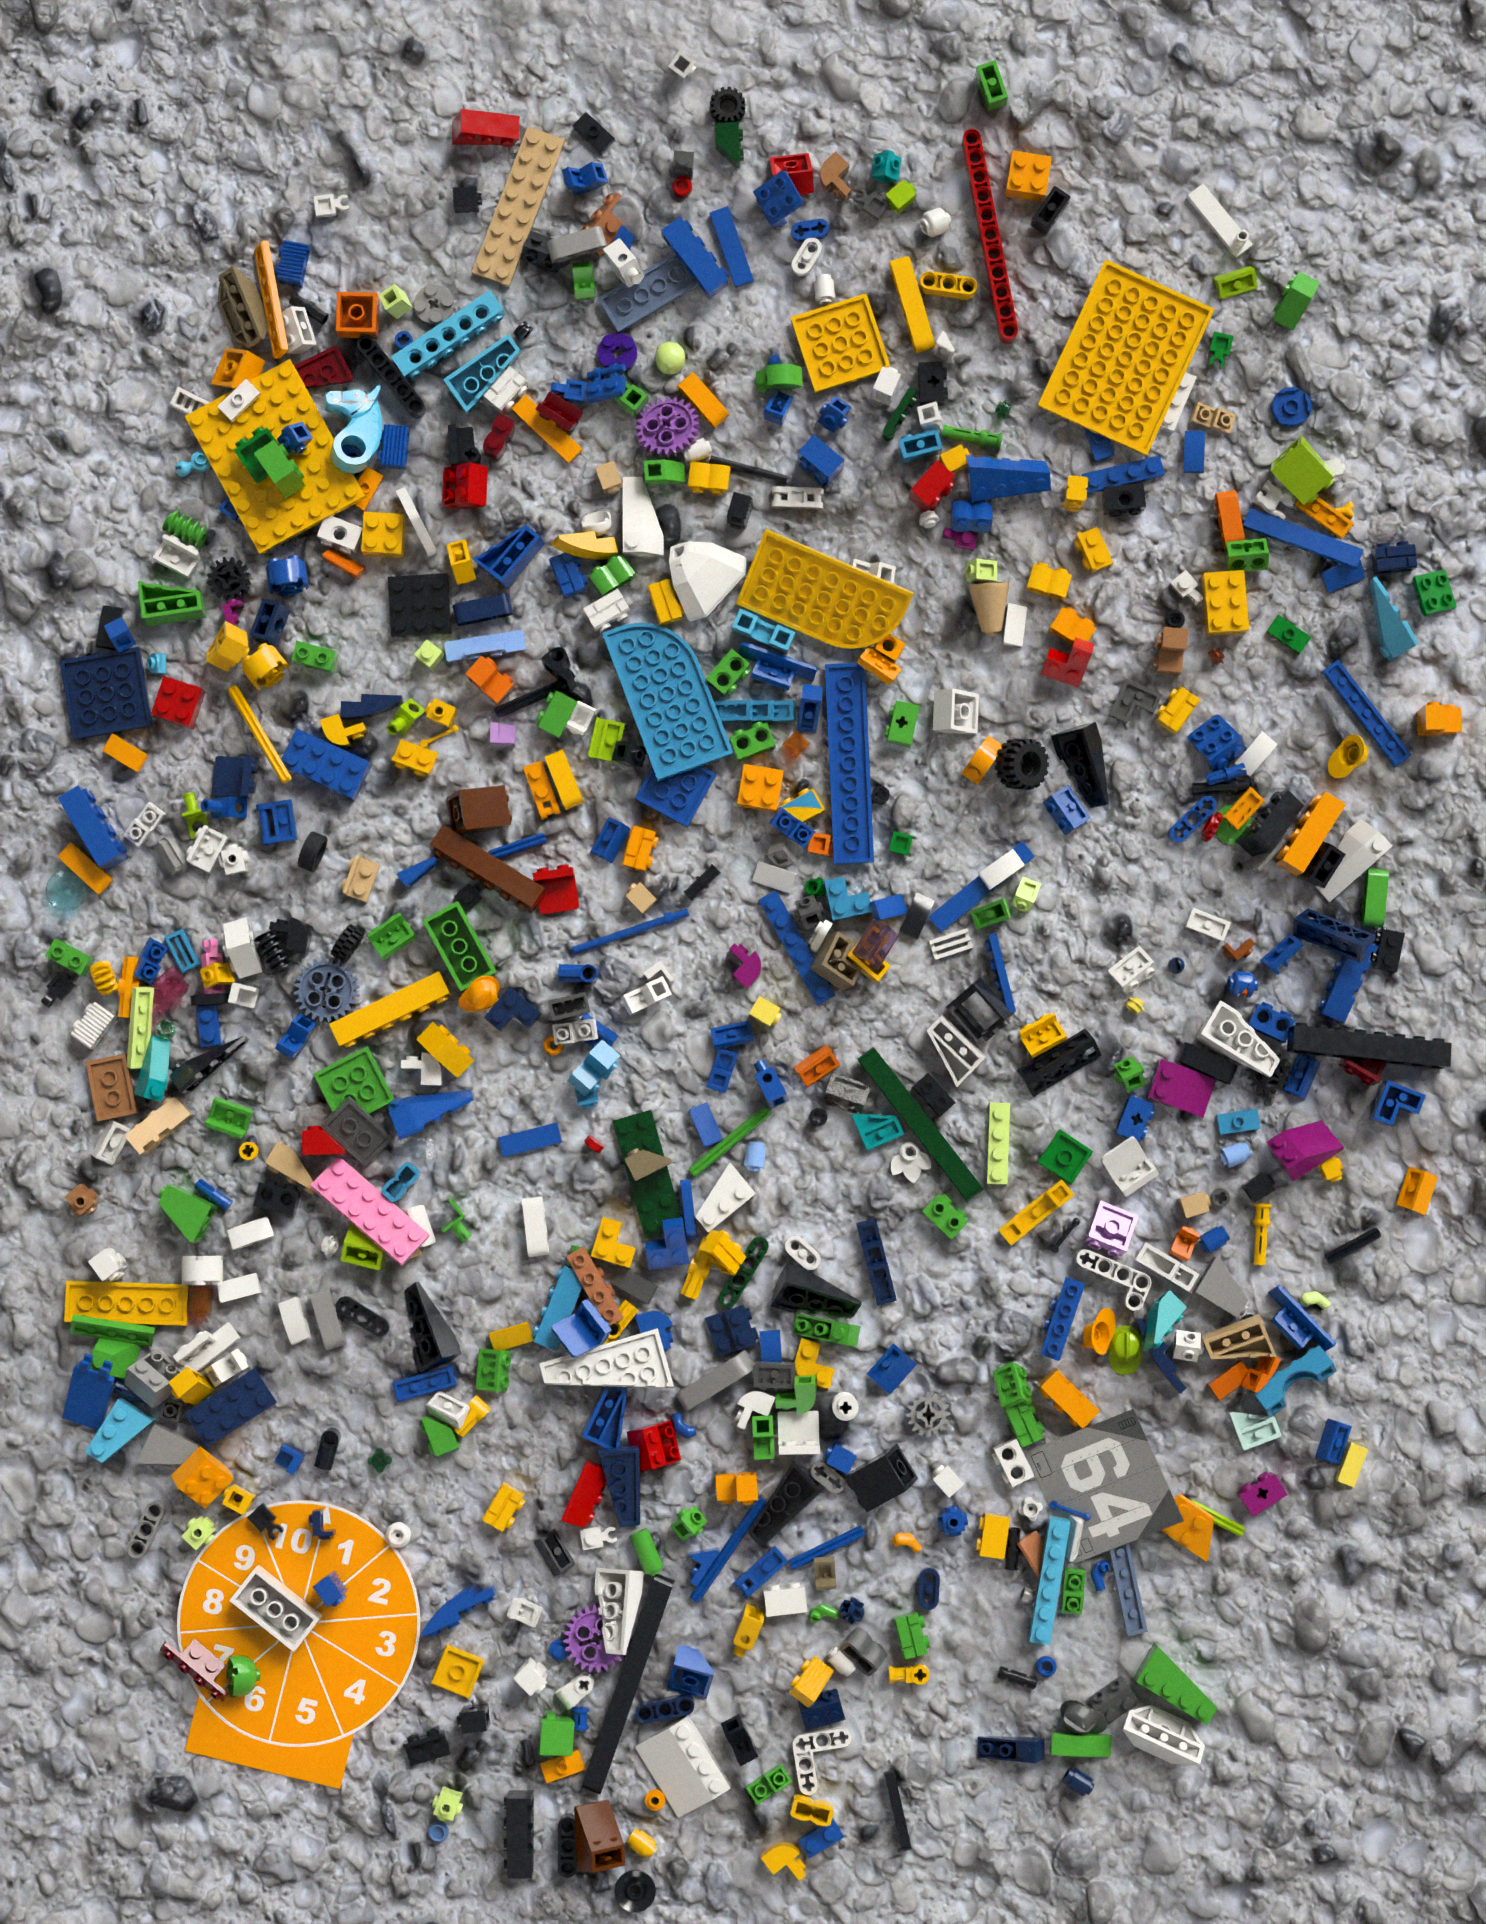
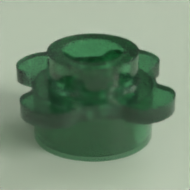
M377 1448L375 1454L368 1458V1464L372 1465L378 1473H382L387 1464L392 1463V1457L387 1456L382 1448Z

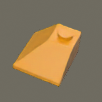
M225 348L210 384L235 389L245 379L251 382L252 379L261 375L265 361L247 350Z

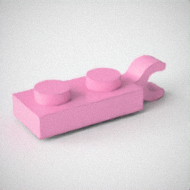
M217 939L203 940L202 947L206 953L201 954L202 968L212 963H223V953L217 952ZM214 985L210 988H204V994L225 993V985Z

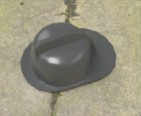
M1068 1700L1061 1705L1060 1712L1063 1717V1724L1070 1733L1076 1735L1084 1733L1098 1734L1107 1728V1719L1099 1711L1077 1700Z

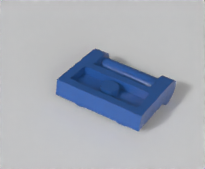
M291 799L256 805L260 816L263 836L261 839L262 845L298 840ZM268 810H272L276 833V836L273 837L270 835Z

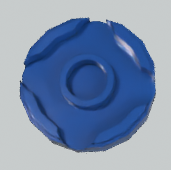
M1287 387L1280 390L1274 396L1271 403L1272 416L1279 425L1287 428H1295L1302 425L1311 413L1309 396L1296 387Z

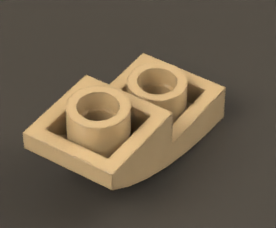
M1196 402L1189 422L1230 434L1236 414Z

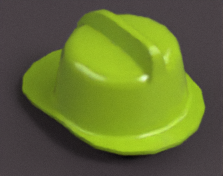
M1119 1326L1115 1329L1109 1344V1362L1112 1369L1118 1374H1132L1138 1369L1142 1359L1141 1335L1131 1326Z

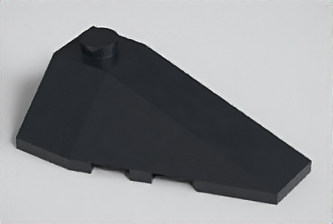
M242 1036L184 1063L179 1062L171 1069L173 1073L169 1076L181 1093L190 1094L249 1039L246 1036Z
M415 1282L405 1289L408 1315L412 1317L413 1328H410L411 1335H415L416 1347H413L420 1373L451 1362L461 1355L460 1346L455 1334L421 1284Z

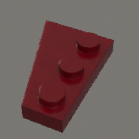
M337 345L294 365L307 389L355 382Z

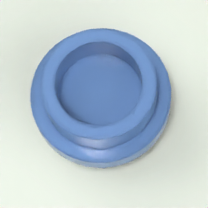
M435 1821L429 1826L428 1835L432 1841L442 1842L448 1837L449 1829L444 1822Z

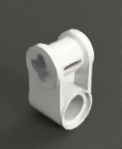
M582 1672L555 1692L567 1710L574 1707L592 1691L594 1677L588 1672ZM581 1681H588V1687L586 1685L581 1686Z

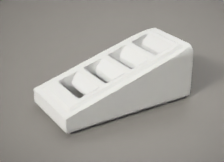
M177 387L169 406L188 415L192 412L195 402H199L197 409L210 402ZM180 395H183V401L181 405H178L177 402L179 400ZM188 398H190L192 401L188 409H186L184 406Z

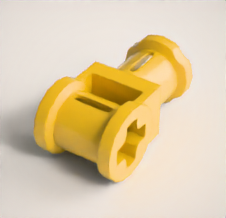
M924 1664L905 1667L889 1665V1684H893V1682H906L922 1685L929 1680V1669ZM918 1669H922V1672L926 1673V1675L922 1676V1679H918V1676L914 1675V1673H918Z

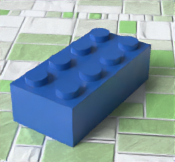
M296 728L281 759L287 770L354 801L372 767L369 761Z
M78 785L58 797L98 867L108 871L128 859L125 854L128 852L126 847L115 838L117 832L112 825L105 821L107 816L103 809L95 804L97 799L91 790L88 791L87 788L84 789Z

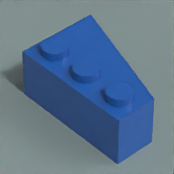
M603 1386L580 1433L583 1438L606 1449L619 1448L627 1397L626 1387Z

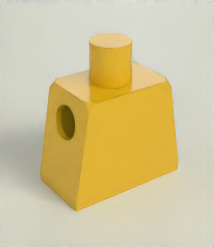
M749 1604L745 1605L734 1634L733 1644H735L733 1653L735 1655L744 1657L747 1650L752 1651L764 1621V1610Z

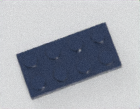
M254 1368L186 1412L185 1415L206 1448H208L277 1403V1401Z

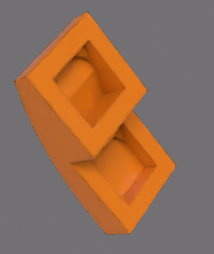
M814 833L809 840L808 853L833 857L832 836Z
M1260 1356L1255 1370L1249 1367L1241 1386L1258 1393L1275 1373L1281 1358Z

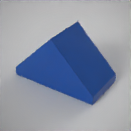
M775 390L764 410V419L783 426L793 397Z

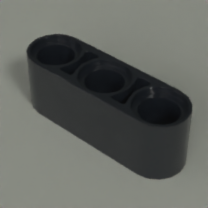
M1184 1042L1176 1060L1187 1067L1228 1085L1231 1084L1238 1068L1236 1064L1187 1042Z
M565 1813L561 1816L558 1823V1872L563 1878H571L577 1869L575 1815ZM570 1820L573 1823V1827L566 1829L562 1822ZM570 1841L573 1844V1848L566 1850L562 1843ZM570 1862L573 1865V1869L566 1871L563 1869L562 1864Z

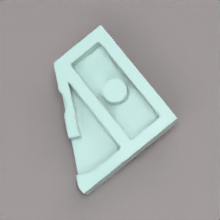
M1229 1412L1242 1450H1247L1282 1436L1274 1416Z

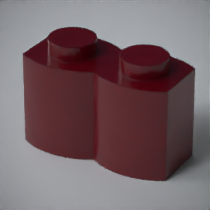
M499 414L492 424V432L486 436L483 443V450L486 456L497 461L503 457L507 447L506 443L512 439L515 433L513 419L503 414Z

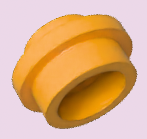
M554 1035L547 1037L543 1043L545 1052L552 1056L560 1054L564 1044H558L556 1049H551L550 1043L555 1042Z
M658 1789L650 1790L645 1796L646 1806L653 1811L660 1810L665 1804L663 1792ZM653 1797H657L659 1799V1802L657 1804L651 1802V1799Z

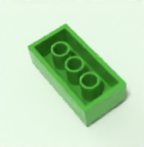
M458 901L422 920L462 993L475 979L481 976H495L498 974Z

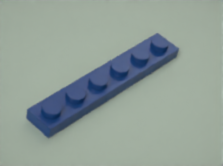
M775 890L759 899V903L817 1006L834 997L835 994L827 980L810 969L815 959L777 891Z

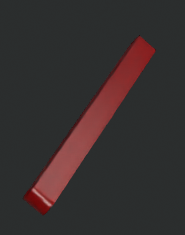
M968 129L963 135L962 150L1000 341L1010 344L1016 339L1018 325L980 133L975 129ZM974 138L976 142L974 144H970L966 141V139ZM977 157L980 161L973 163L970 158ZM981 176L983 181L977 182L974 180V177ZM984 195L987 197V200L980 201L977 197ZM988 214L991 219L983 220L981 215ZM991 233L995 238L989 240L985 237V234ZM995 252L998 258L992 259L988 254ZM998 271L1002 274V277L995 278L992 273ZM1004 291L1006 296L998 297L996 292ZM1007 310L1010 315L1004 317L1000 314V311ZM1010 329L1013 331V335L1007 336L1003 331Z

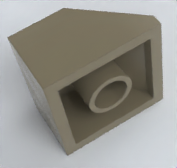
M638 1148L626 1153L628 1157L624 1159L635 1181L673 1163L670 1158L645 1150L639 1151Z

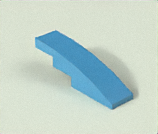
M794 700L714 701L721 722L796 721V701Z

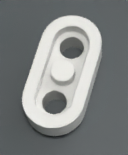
M806 239L792 260V271L797 276L809 274L819 258L822 245L818 239ZM810 247L815 248V252L811 253L808 251V249ZM803 264L805 268L799 269L798 265Z
M827 920L824 923L819 922L814 931L815 933H813L808 942L811 945L810 950L817 953L833 923Z
M791 1236L786 1240L785 1249L787 1253L805 1269L813 1270L819 1266L821 1261L819 1253L801 1237ZM793 1242H797L799 1244V1248L797 1250H793L791 1248V1244ZM811 1255L814 1257V1262L808 1263L806 1258Z

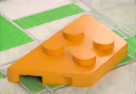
M1182 1494L1174 1496V1500L1184 1521L1161 1531L1204 1561H1207L1214 1516Z

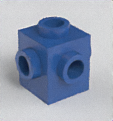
M835 396L828 404L825 403L819 411L821 416L817 422L823 425L825 429L834 433L839 427L842 429L848 421L846 416L852 407Z
M299 422L284 427L277 441L285 447L289 453L287 456L292 454L300 455L306 451V446L313 437L304 423Z
M956 1506L945 1507L944 1511H940L941 1517H938L939 1529H943L945 1534H949V1537L961 1535V1532L965 1531V1525H968L966 1513H962L961 1508ZM951 1519H956V1520H957V1524L954 1525V1526H951V1525H950V1520H951Z

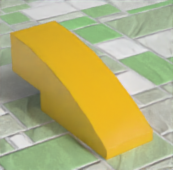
M594 531L558 535L551 542L552 547L562 552L586 559H609L618 553L614 537L596 539Z

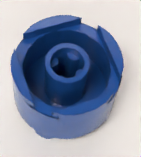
M292 555L282 560L273 558L267 561L268 565L265 567L270 594L274 595V592H279L280 596H290L301 593L304 587L306 590L309 588L306 564L303 560H300L298 555Z

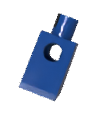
M764 1059L756 1062L754 1067L757 1074L754 1076L770 1108L773 1109L789 1101L787 1093L773 1066L768 1068ZM767 1079H771V1082L765 1083Z

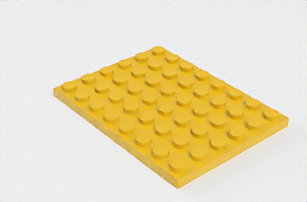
M1105 259L1037 406L1147 456L1215 309Z
M290 359L251 380L250 383L261 395L233 422L217 406L234 390L185 416L260 555L366 498L354 474L342 472L333 464L330 455L334 438ZM303 422L313 439L306 446L305 452L300 455L292 454L287 457L289 460L293 459L304 475L302 481L306 486L285 499L270 476L258 484L255 482L235 453V443L244 437L246 440L253 436L251 432L260 426L263 429L267 427L277 441L284 427Z

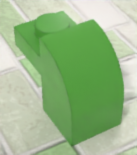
M592 261L572 263L576 300L596 298Z
M773 364L766 366V369L756 371L757 391L765 392L776 388L788 391L803 387L802 367L792 364Z
M627 383L625 384L623 396L612 398L633 416H637L649 401L648 395L632 384L630 386Z
M816 1375L795 1376V1391L776 1392V1408L789 1410L796 1407L797 1415L809 1411L816 1400Z
M773 1415L752 1416L754 1461L775 1460Z

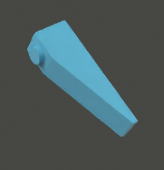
M1376 576L1369 581L1379 644L1381 646L1380 651L1384 658L1391 661L1413 649L1419 642L1407 621H1401L1397 606L1390 605L1389 594Z

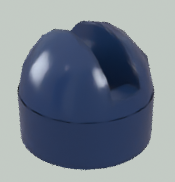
M1175 957L1168 962V969L1171 973L1178 974L1184 970L1185 964L1181 958ZM1175 960H1177L1180 970H1177Z

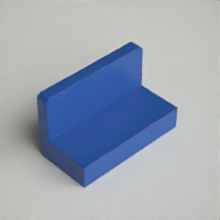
M893 1343L868 1371L867 1375L888 1394H891L912 1371L916 1363Z

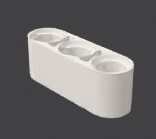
M543 1196L522 1199L528 1257L549 1255Z

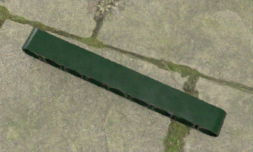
M872 1047L857 1058L861 1066L964 1199L969 1202L984 1190L877 1050Z

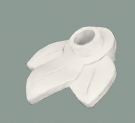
M912 1142L903 1144L899 1151L900 1154L896 1155L891 1161L892 1175L903 1172L905 1177L912 1183L918 1180L921 1169L931 1168L929 1156L921 1152L919 1147ZM907 1149L913 1150L912 1156L906 1155Z

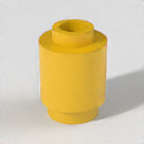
M635 1828L626 1841L629 1847L644 1859L646 1856L651 1858L657 1849L655 1846L656 1841L643 1830L639 1831L637 1828Z

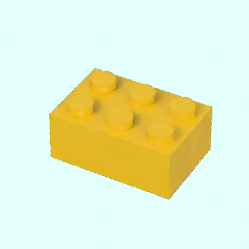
M1244 570L1203 573L1200 579L1202 596L1204 598L1202 602L1205 636L1246 634L1249 630Z

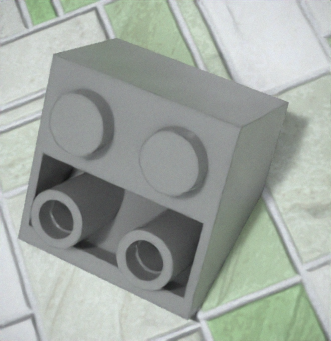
M156 1349L127 1368L124 1385L151 1408H154L171 1395V1389L173 1388L169 1381L178 1375L182 1369L160 1350Z

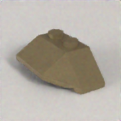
M232 266L219 275L218 305L232 340L247 348H252L265 339L268 329L265 310L255 284L235 266Z

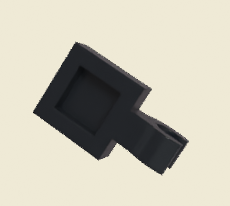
M478 881L474 887L468 883L454 896L467 912L483 899L480 893L486 888L482 886V881Z
M58 972L46 986L50 991L41 1002L50 1008L57 997L63 1001L76 985L61 972Z

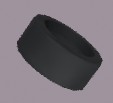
M314 831L310 832L300 851L298 867L310 872H314L317 869L326 850L328 842L326 836Z

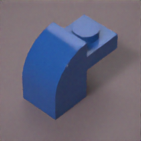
M590 162L580 169L566 167L562 170L565 185L575 195L596 190L609 183L603 164Z
M299 1013L291 1022L287 1033L279 1040L275 1049L291 1059L295 1055L298 1056L310 1039L317 1023Z
M652 1310L636 1315L640 1333L658 1328L663 1349L671 1348L670 1343L674 1341L671 1331H666V1328L673 1326V1323L665 1313Z

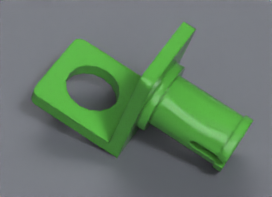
M449 1196V1202L459 1214L441 1227V1231L444 1233L451 1229L460 1242L463 1243L466 1241L465 1237L468 1240L472 1235L461 1223L465 1213L455 1200Z

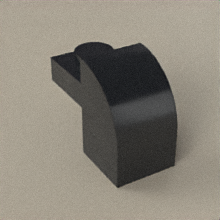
M293 917L290 925H288L289 921L277 919L276 922L270 921L269 930L288 934L286 950L304 954L309 953L311 934L303 922Z
M739 1714L721 1723L725 1737L730 1743L740 1766L759 1757L754 1741Z

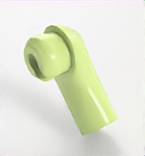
M1316 1291L1304 1293L1299 1299V1303L1303 1307L1317 1304L1323 1310H1326L1331 1302Z

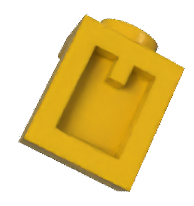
M212 963L200 969L204 988L235 983L230 963Z

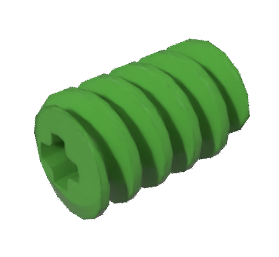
M175 510L164 521L162 530H167L170 535L174 534L178 539L181 538L183 542H188L190 545H195L197 549H200L207 538V526L204 525L200 529L199 521L193 525L192 517L186 521V514L184 513L178 517L179 510Z

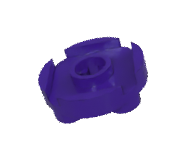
M623 333L605 335L598 346V360L604 368L615 363L618 365L625 364L627 371L636 363V345L631 337ZM620 349V351L623 352V355H619V358H615V355L612 354V351Z

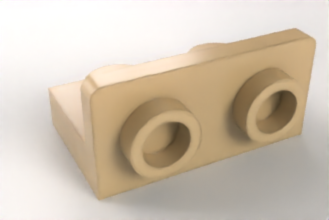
M355 855V858L351 859L348 865L349 875L342 881V893L367 903L381 865Z

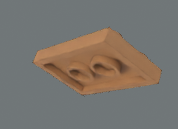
M127 1054L87 1061L86 1067L97 1122L138 1114L130 1068H127Z

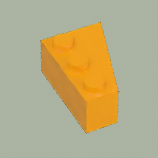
M1055 1367L1037 1384L1040 1387L1038 1392L1045 1399L1050 1397L1055 1402L1053 1406L1061 1414L1065 1411L1070 1416L1068 1421L1075 1428L1080 1426L1084 1429L1100 1412Z

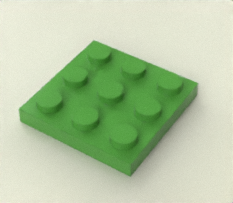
M369 1046L313 1074L332 1112L349 1096L369 1114L390 1104L395 1099Z

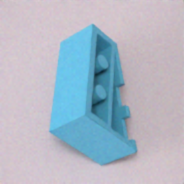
M120 1398L111 1409L85 1453L103 1463L157 1419L125 1398Z

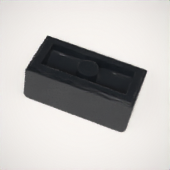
M555 1529L534 1541L553 1576L560 1575L575 1565Z

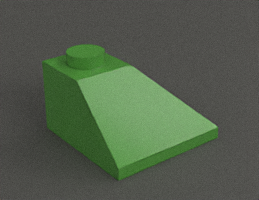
M99 1338L92 1352L93 1360L90 1369L99 1372V1368L103 1367V1363L106 1360L113 1363L110 1376L125 1379L127 1368L137 1362L142 1345Z

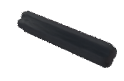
M1373 1228L1324 1255L1325 1259L1329 1264H1332L1381 1238V1233L1378 1228Z

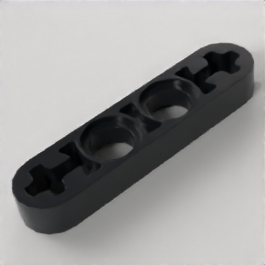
M894 1770L886 1771L884 1775L902 1852L912 1850Z

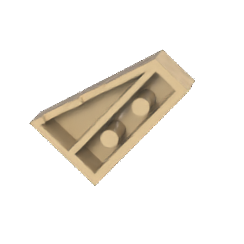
M178 1096L166 1098L161 1103L163 1106L150 1112L144 1121L135 1125L124 1136L140 1155L150 1154L194 1115Z
M1260 1314L1202 1335L1210 1359L1254 1358L1257 1356L1276 1357Z

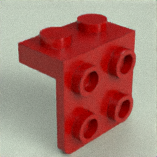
M569 864L559 865L555 870H549L548 867L539 868L536 873H532L534 882L545 888V895L538 903L541 914L564 912L579 908L574 868L569 867Z

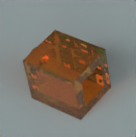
M190 1287L188 1312H194L193 1316L206 1317V1313H211L214 1288Z

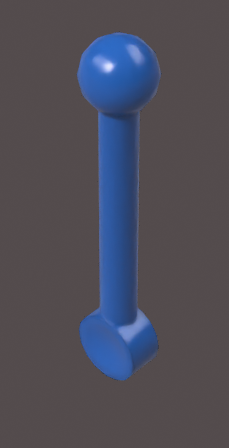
M1053 1500L1049 1504L1051 1509L1058 1508L1083 1517L1085 1521L1091 1518L1089 1513H1081L1061 1506L1057 1501Z

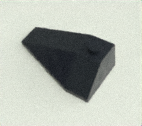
M1096 722L1079 725L1051 735L1057 756L1060 760L1063 759L1068 767L1067 772L1070 776L1073 775L1079 784L1078 789L1090 808L1108 805L1102 740Z
M788 1263L779 1275L771 1301V1307L788 1312L809 1310V1314H815L816 1311H823L829 1315L854 1317L862 1305L860 1300L809 1270Z

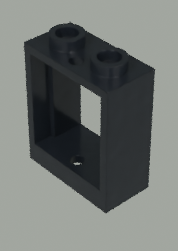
M981 978L977 979L946 1006L977 1043L983 1039L987 1042L995 1035L993 1030L997 1027L1001 1030L1009 1023L1007 1018L1012 1015ZM976 991L999 1017L986 1030L981 1027L962 1005Z

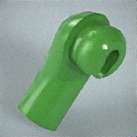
M820 1604L811 1609L809 1619L814 1623L819 1622V1619L825 1616L837 1620L840 1611L826 1604Z

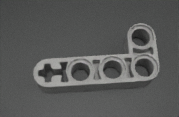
M744 1349L675 1395L685 1411H688L754 1369V1362Z

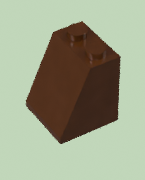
M505 785L462 789L446 797L451 829L460 836L502 829L511 825L512 813L508 808L509 794L505 790Z

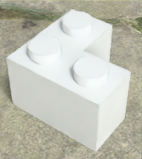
M247 917L223 924L224 933H221L225 944L223 950L225 956L231 959L229 963L232 972L236 971L239 979L262 972L261 959L254 945L253 931Z

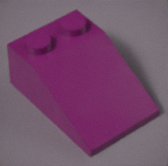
M1159 1059L1146 1098L1204 1118L1216 1079L1181 1065Z
M1322 1120L1282 1131L1266 1142L1272 1157L1293 1182L1344 1149L1343 1145Z

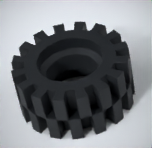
M728 86L727 89L722 87L721 91L716 90L715 95L711 96L710 101L711 117L715 118L716 123L738 122V120L741 122L745 115V98L742 97V93H738L736 88L731 90V87ZM725 100H730L735 104V110L731 113H724L720 109L721 103Z
M349 924L338 940H336L330 954L346 963L358 948L365 933L354 925Z

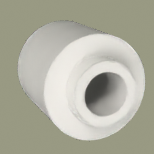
M829 274L817 275L814 281L815 300L822 306L830 305L835 300L834 281Z
M704 438L696 440V443L690 442L691 448H684L685 453L683 456L686 463L697 462L710 457L709 453L712 452L709 441H704Z
M834 1646L827 1654L829 1656L827 1661L841 1675L844 1674L848 1677L857 1666L840 1651V1647Z

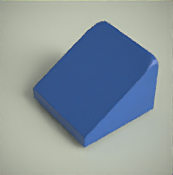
M621 225L614 241L620 238L630 250L635 237Z

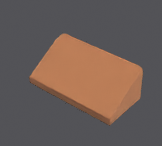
M1033 1531L1025 1535L1017 1545L1039 1578L1044 1542L1038 1532Z

